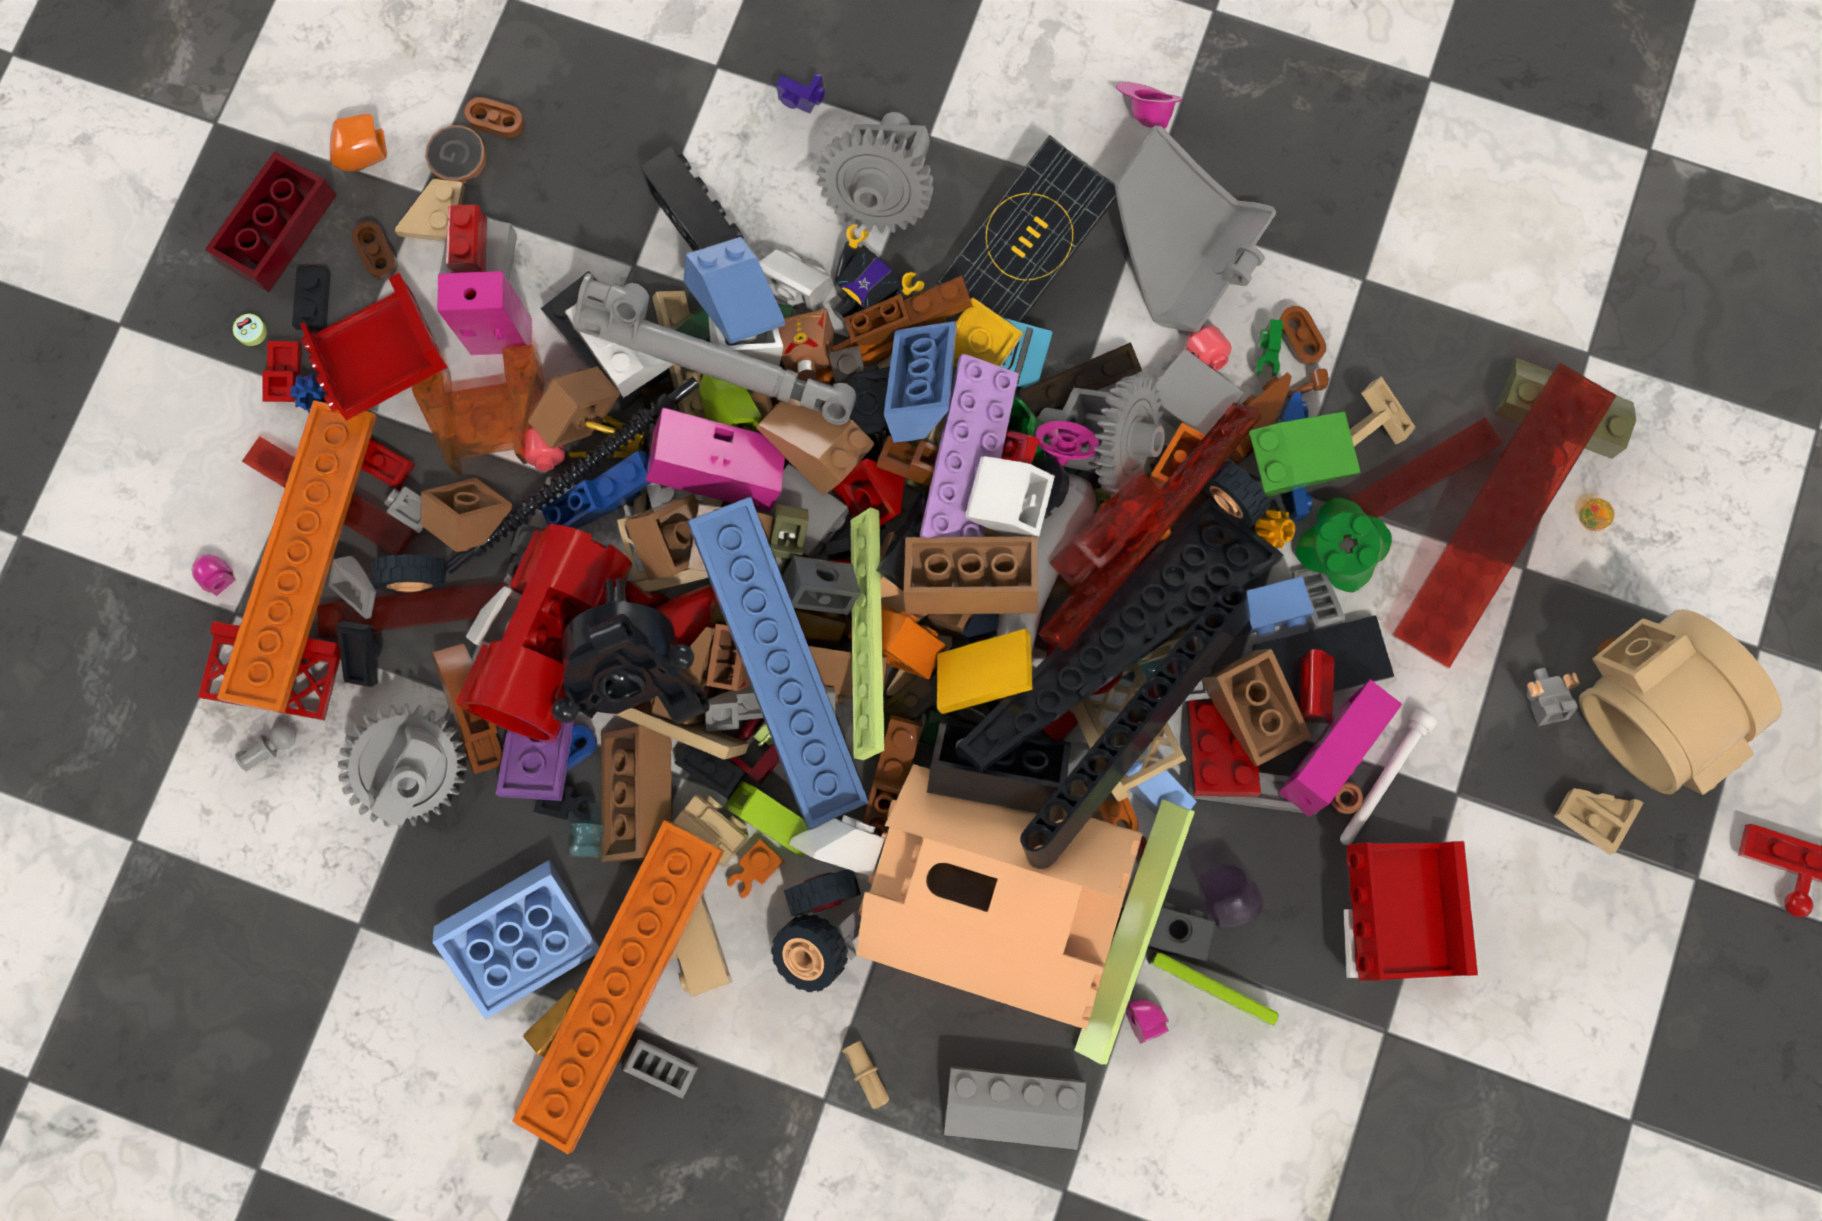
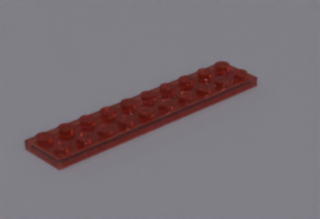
M1562 363L1556 365L1391 636L1446 669L1451 667L1616 398V394Z

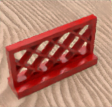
M212 622L210 634L214 635L198 698L239 705L217 699L218 694L210 693L213 680L222 674L224 676L228 663L223 665L219 658L222 644L234 646L240 626ZM311 638L307 639L296 677L304 672L311 686L298 695L292 688L290 693L292 698L288 700L284 714L325 721L341 660L339 644ZM302 659H307L310 661L304 664ZM319 662L329 663L326 676L316 682L308 669ZM316 691L320 698L317 712L307 711L300 701ZM296 703L299 709L290 707Z

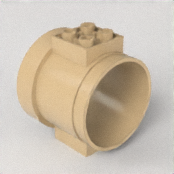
M1683 609L1674 611L1659 624L1643 618L1592 659L1603 677L1596 681L1592 688L1586 689L1579 696V705L1585 720L1609 753L1638 780L1650 788L1668 795L1674 794L1682 785L1701 795L1715 788L1720 781L1734 770L1740 768L1744 762L1754 755L1748 742L1775 723L1782 714V704L1778 692L1770 677L1753 655L1736 638L1712 620L1696 612Z

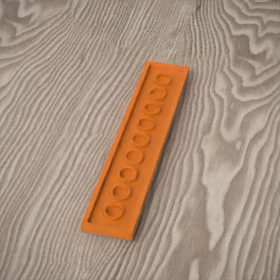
M313 400L217 699L267 711L285 713L377 416L373 412L364 411L346 421L339 411L333 412L327 403Z
M669 820L663 821L512 1122L567 1155L573 1153L725 850Z

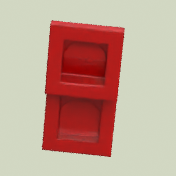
M267 341V371H262L263 402L296 401V397L290 396L291 386H296V377L301 374V342Z

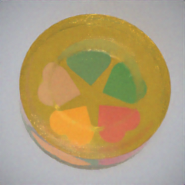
M1599 498L1588 501L1579 511L1581 524L1586 529L1595 532L1610 526L1615 516L1611 504Z

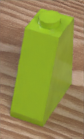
M703 374L699 395L705 418L757 433L758 429L756 426L760 423L762 416L747 389Z
M741 781L724 805V808L803 858L805 853L790 846L789 842L791 838L808 829L804 819L759 789Z

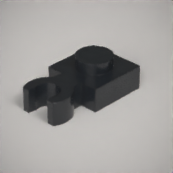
M564 785L562 801L537 799L533 812L567 820L571 811L579 819L591 820L590 815L581 812V805L584 802L595 803L596 799L589 795H580L574 798L576 789Z

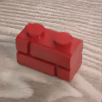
M475 204L448 206L447 267L452 273L486 272L487 218L480 206Z

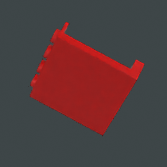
M400 273L389 278L395 293L320 332L313 334L305 322L300 324L305 335L301 338V341L311 355L308 359L315 371L320 373L316 376V379L324 392L328 393L324 395V399L333 412L339 411L346 421L448 368L413 292Z
M1464 841L1372 844L1367 842L1347 845V865L1349 867L1350 899L1352 901L1353 933L1355 935L1356 967L1359 981L1477 976L1478 968Z

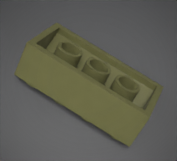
M1515 358L1494 412L1496 415L1611 459L1627 448L1636 423L1634 402L1519 358Z

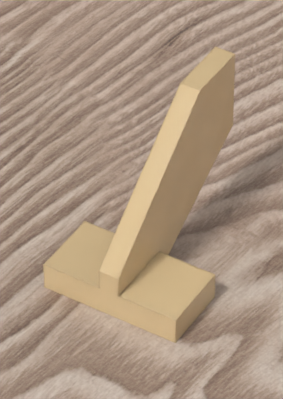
M1381 376L1372 381L1361 393L1373 412L1350 429V433L1355 447L1383 425L1394 443L1398 444L1406 440L1416 427Z

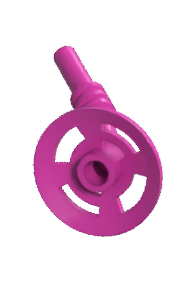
M1067 421L1044 423L1037 428L1035 437L1040 439L1038 445L1044 451L1054 455L1055 457L1052 459L1062 466L1069 459H1085L1093 456L1096 453L1093 448L1099 446V440L1091 430L1082 425ZM1046 435L1051 438L1050 445L1045 444L1043 441ZM1088 444L1090 449L1086 453L1081 452L1082 446Z

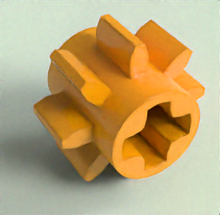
M1268 509L1266 515H1262L1256 521L1255 533L1273 547L1283 548L1284 543L1292 540L1295 533V524L1291 519H1287L1289 512Z

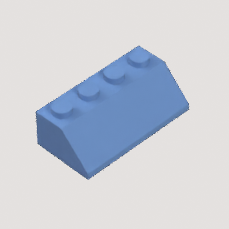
M956 321L895 330L884 408V417L894 443L925 439L949 411L957 332Z

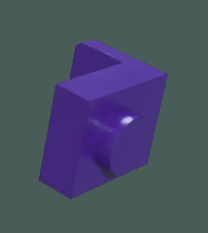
M815 74L809 87L781 75L776 84L778 99L782 104L791 109L798 108L809 114L815 105H820L825 95L822 76L819 74Z

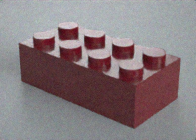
M274 151L210 241L205 251L221 266L269 293L337 195L325 179Z

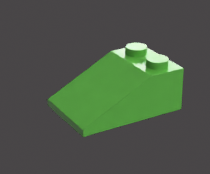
M1345 411L1281 422L1249 431L1260 478L1267 497L1361 474Z

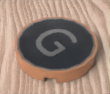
M451 125L440 129L431 137L426 145L425 158L429 169L438 179L458 181L464 184L467 183L466 180L480 175L486 165L487 152L482 139L474 130L465 126Z

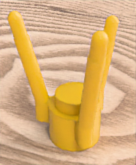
M608 415L603 420L619 428V431L622 430V425L625 424ZM592 421L585 422L587 427L615 436V430L617 429ZM645 432L642 435L636 434L635 441L628 440V446L621 445L620 452L614 451L613 457L607 456L606 458L626 459L636 451H642ZM587 451L570 452L569 457L586 458Z

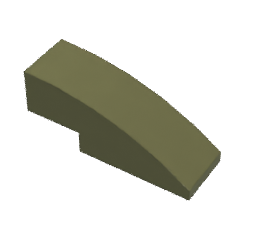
M776 504L769 546L782 577L793 556L803 557L802 549L809 523L808 509Z

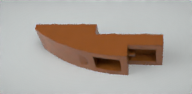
M959 276L905 300L901 294L849 315L844 319L854 346L873 345L894 341L895 330L946 323L947 317L973 307L966 284L962 276Z
M1288 372L1280 379L1277 376L1272 377L1262 387L1264 390L1262 394L1257 398L1251 395L1239 406L1241 412L1236 419L1238 423L1225 433L1224 436L1227 439L1220 445L1214 442L1202 452L1201 456L1203 459L1198 468L1204 474L1219 460H1227L1229 457L1239 466L1254 451L1249 431L1273 425L1289 391L1292 376Z
M888 436L876 467L930 487L939 447L924 440H920L918 446L904 441L894 443L892 437Z
M464 643L433 652L432 656L450 712L454 715L472 774L501 766L502 751L496 735L498 733L496 725L471 715L456 704L473 666Z
M891 715L884 740V751L880 753L868 798L869 803L866 805L862 820L863 823L876 827L874 831L876 835L881 836L883 832L888 833L889 827L885 826L888 820V811L892 800H897L910 773L923 723Z

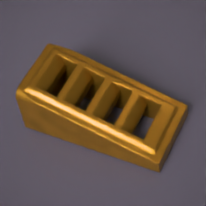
M570 989L524 1033V1039L538 1055L545 1057L577 990Z

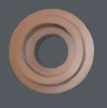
M1346 781L1330 804L1341 814H1351L1361 807L1363 795L1357 785ZM1342 792L1349 794L1350 802L1348 804H1344L1341 801L1340 795Z

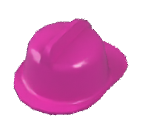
M1120 82L1116 84V89L1119 92L1131 97L1134 118L1142 125L1153 128L1155 125L1162 126L1164 129L1167 128L1175 103L1183 100L1180 96L1167 94L1139 83Z

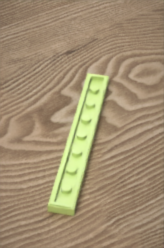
M871 507L850 520L851 564L853 565L861 592L852 607L853 756L860 760H865L884 751L881 574L876 571L880 564L879 510Z
M1163 799L1107 956L1087 1030H1081L1074 1050L1099 1064H1107L1195 813L1193 810Z

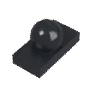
M341 621L336 625L344 682L373 687L378 683L375 660L382 653V643L376 635L371 633L370 625Z

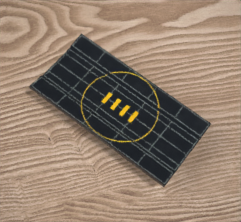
M1049 135L937 281V284L941 285L962 276L971 299L975 298L1000 317L1022 322L1116 200L1115 183L1104 177Z

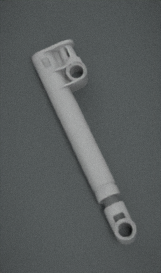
M591 273L585 275L578 294L573 324L574 330L771 398L774 396L777 400L789 403L792 398L800 401V406L822 413L824 419L834 425L844 424L850 418L856 401V392L851 386L845 383H836L830 386L810 378L806 382L797 379L799 374L788 369L784 370L783 367L647 321L645 318L649 295L642 286L635 283H629L625 286L613 283L611 286L594 280V276Z

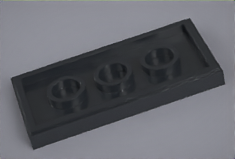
M1376 615L1252 646L1253 651L1272 649L1295 701H1298L1300 657L1312 649L1322 650L1335 658L1334 692L1364 685L1370 679L1373 682L1394 677Z

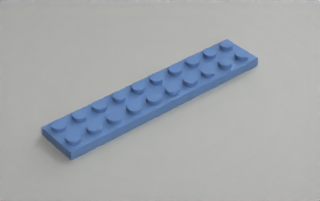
M751 497L688 520L687 524L807 828L816 827L869 803Z

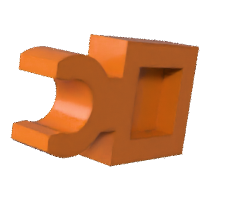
M759 839L738 862L745 870L741 874L732 875L728 879L727 885L732 887L736 881L742 880L745 884V889L739 896L742 899L746 898L751 893L752 883L755 880L764 885L785 861Z

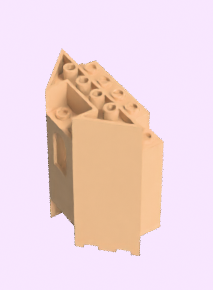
M913 764L897 800L893 799L887 816L888 820L885 826L889 827L888 833L883 832L881 837L885 838L881 848V857L878 865H875L872 876L868 877V883L872 884L870 892L864 893L860 903L858 915L861 916L856 956L1087 1030L1143 833L1090 818L1054 864L1045 869H1037L1029 864L1020 842L1022 832L1037 813L927 793L930 769ZM1043 845L1036 846L1034 849H1038ZM938 863H949L997 878L988 912L934 895L927 885L929 870Z

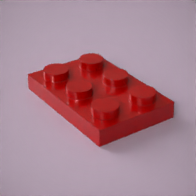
M1189 701L1187 704L1193 796L1259 797L1261 793L1259 766H1254L1215 708L1213 701Z

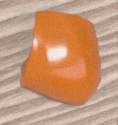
M361 114L333 121L330 136V162L332 166L342 171L356 172L371 167L387 158L384 131L382 128L375 130L372 114Z

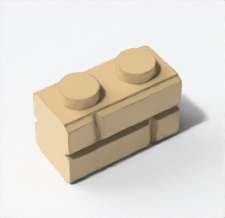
M697 794L672 823L725 850L718 863L721 867H725L749 839L743 833L747 827L733 815L729 820L719 812L723 806L710 795L703 799Z

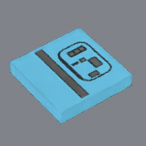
M1003 318L1022 331L1024 335L1008 356L1002 368L1019 373L1017 387L1026 388L1038 383L1053 331Z

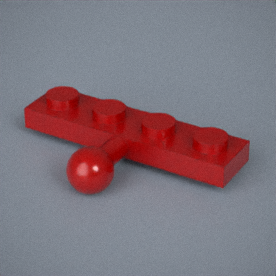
M1745 824L1738 856L1798 875L1795 890L1786 896L1784 907L1794 917L1803 918L1808 916L1814 907L1813 900L1809 896L1811 882L1815 880L1822 883V846L1761 826Z

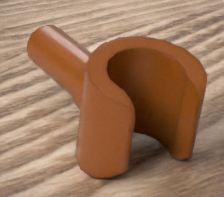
M1318 369L1310 373L1311 382L1288 391L1289 399L1294 392H1301L1302 394L1311 390H1324L1329 381L1327 370Z

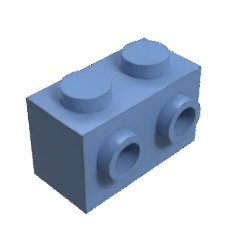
M1303 576L1246 591L1250 608V619L1244 628L1246 635L1256 632L1257 637L1276 632L1275 627L1287 624V628L1292 629L1306 624L1305 619H1308L1314 611Z

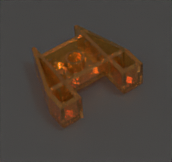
M533 344L502 349L506 383L453 391L451 372L446 368L412 386L413 395L447 464L457 475H462L461 458L515 450V455L523 464H528L524 457L526 434L532 428L528 419L534 411L535 403L542 398L545 387L541 356Z

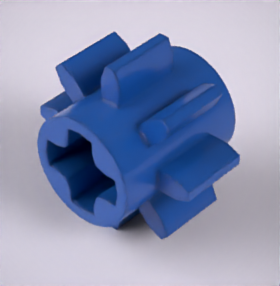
M313 373L303 378L300 376L296 377V386H291L290 396L297 397L295 402L296 408L301 407L309 413L313 400L326 403L324 395L328 393L324 392Z

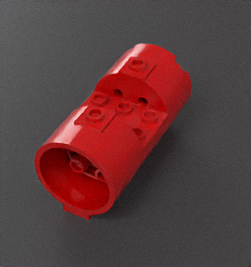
M548 524L546 529L542 528L541 531L535 530L510 583V587L522 595L502 640L491 641L489 645L482 644L456 704L471 715L480 717L515 734L541 742H556L563 723L554 719L551 709L553 703L558 698L567 697L563 679V632L567 625L580 613L606 603L604 590L606 580L612 579L613 587H616V578L626 582L632 568L630 559L611 544L606 549L603 544L591 539L593 535L575 528Z

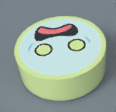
M244 314L234 322L233 334L242 344L256 346L265 339L267 327L258 316Z

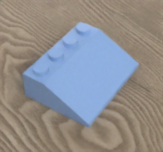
M550 860L435 925L433 930V944L485 1019L595 956L600 948L568 887Z

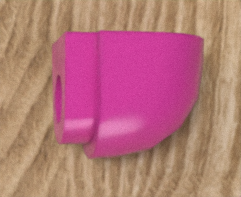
M211 554L201 555L192 564L191 571L195 581L203 590L211 592L215 596L219 595L236 580L231 575L233 573L231 568L218 556Z
M1146 999L1128 1002L1125 1011L1126 1016L1140 1044L1169 1032L1166 1025L1169 1020L1158 1004Z

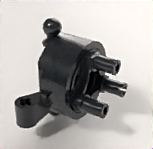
M616 578V587H613L612 579L606 580L604 583L606 603L580 613L567 625L563 632V679L567 697L558 698L553 703L551 713L554 719L564 724L572 722L580 712L588 717L594 711L619 714L656 696L659 697L669 716L676 724H681L708 712L710 704L705 691L682 671L687 670L693 664L694 653L692 648L682 643L676 644L674 627L664 614L646 605L628 603L625 595L626 584L622 579Z

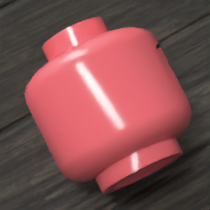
M1203 325L1198 332L1189 333L1185 349L1214 371H1218L1228 363L1232 347L1218 327Z
M532 427L524 434L525 460L530 465L535 466L537 470H553L554 466L561 464L565 459V444L550 448Z

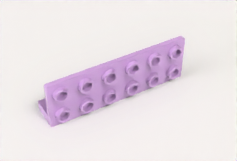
M966 354L959 356L950 396L949 411L945 418L920 537L929 539L931 537H984L986 527L965 518L980 458L987 456L1001 459L1019 373Z

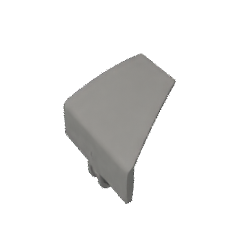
M1155 125L1114 184L1130 256L1153 321L1163 327L1196 333L1201 329L1230 284L1247 286L1252 279L1251 274L1256 266H1260L1263 263L1265 257L1255 245L1276 215V210L1269 205L1239 201L1205 172L1162 126Z

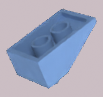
M741 237L686 254L684 283L729 344L785 326V319L760 263Z

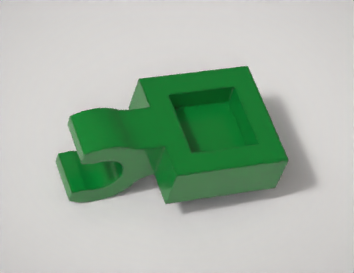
M1271 319L1266 329H1261L1259 348H1263V356L1259 358L1254 368L1255 375L1257 376L1261 374L1263 365H1269L1272 368V377L1277 376L1280 370L1278 357L1281 350L1283 320Z

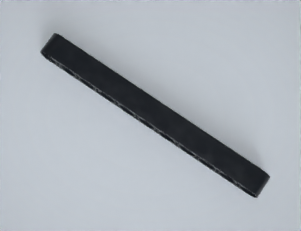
M1236 584L1228 585L1217 593L1024 829L1020 842L1032 867L1045 869L1056 862L1250 619V608L1245 588ZM1043 845L1038 849H1034L1036 846Z

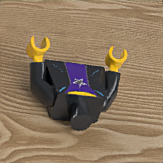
M852 224L847 229L846 234L850 241H847L842 249L834 277L837 295L842 300L832 310L843 322H845V317L855 312L864 310L899 294L902 295L904 300L912 297V291L918 292L924 288L923 281H918L914 287L912 286V279L917 273L909 272L901 278L865 245L860 248L858 246L859 242L865 241L869 233L865 229L862 231L860 238H857L855 236V229L858 224Z

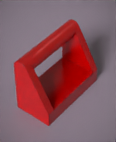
M1318 649L1309 650L1300 657L1298 708L1305 722L1330 724L1333 722L1335 658Z

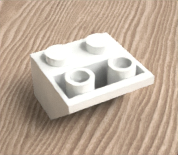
M982 456L965 518L1006 537H1039L1055 476L1028 463Z

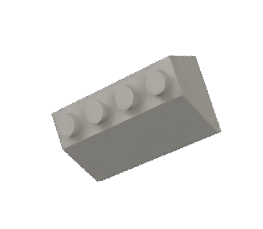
M950 1066L944 1135L1077 1150L1083 1122L1086 1083L1083 1080Z

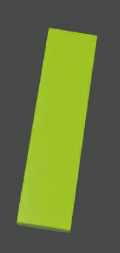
M1160 952L1153 953L1149 962L1150 965L1268 1025L1275 1026L1279 1017L1278 1012Z

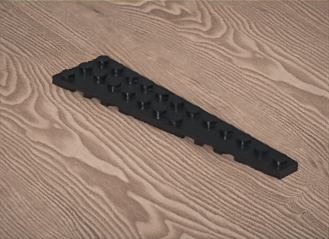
M1208 497L1032 671V690L1007 696L957 745V751L978 770L983 772L1195 622L1223 587L1234 584L1244 587L1281 561L1284 554Z

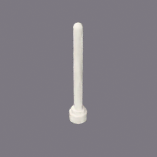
M1415 709L1408 719L1410 722L1408 725L1409 732L1340 836V840L1344 845H1350L1354 841L1419 739L1427 734H1431L1438 724V721L1430 714L1420 709Z

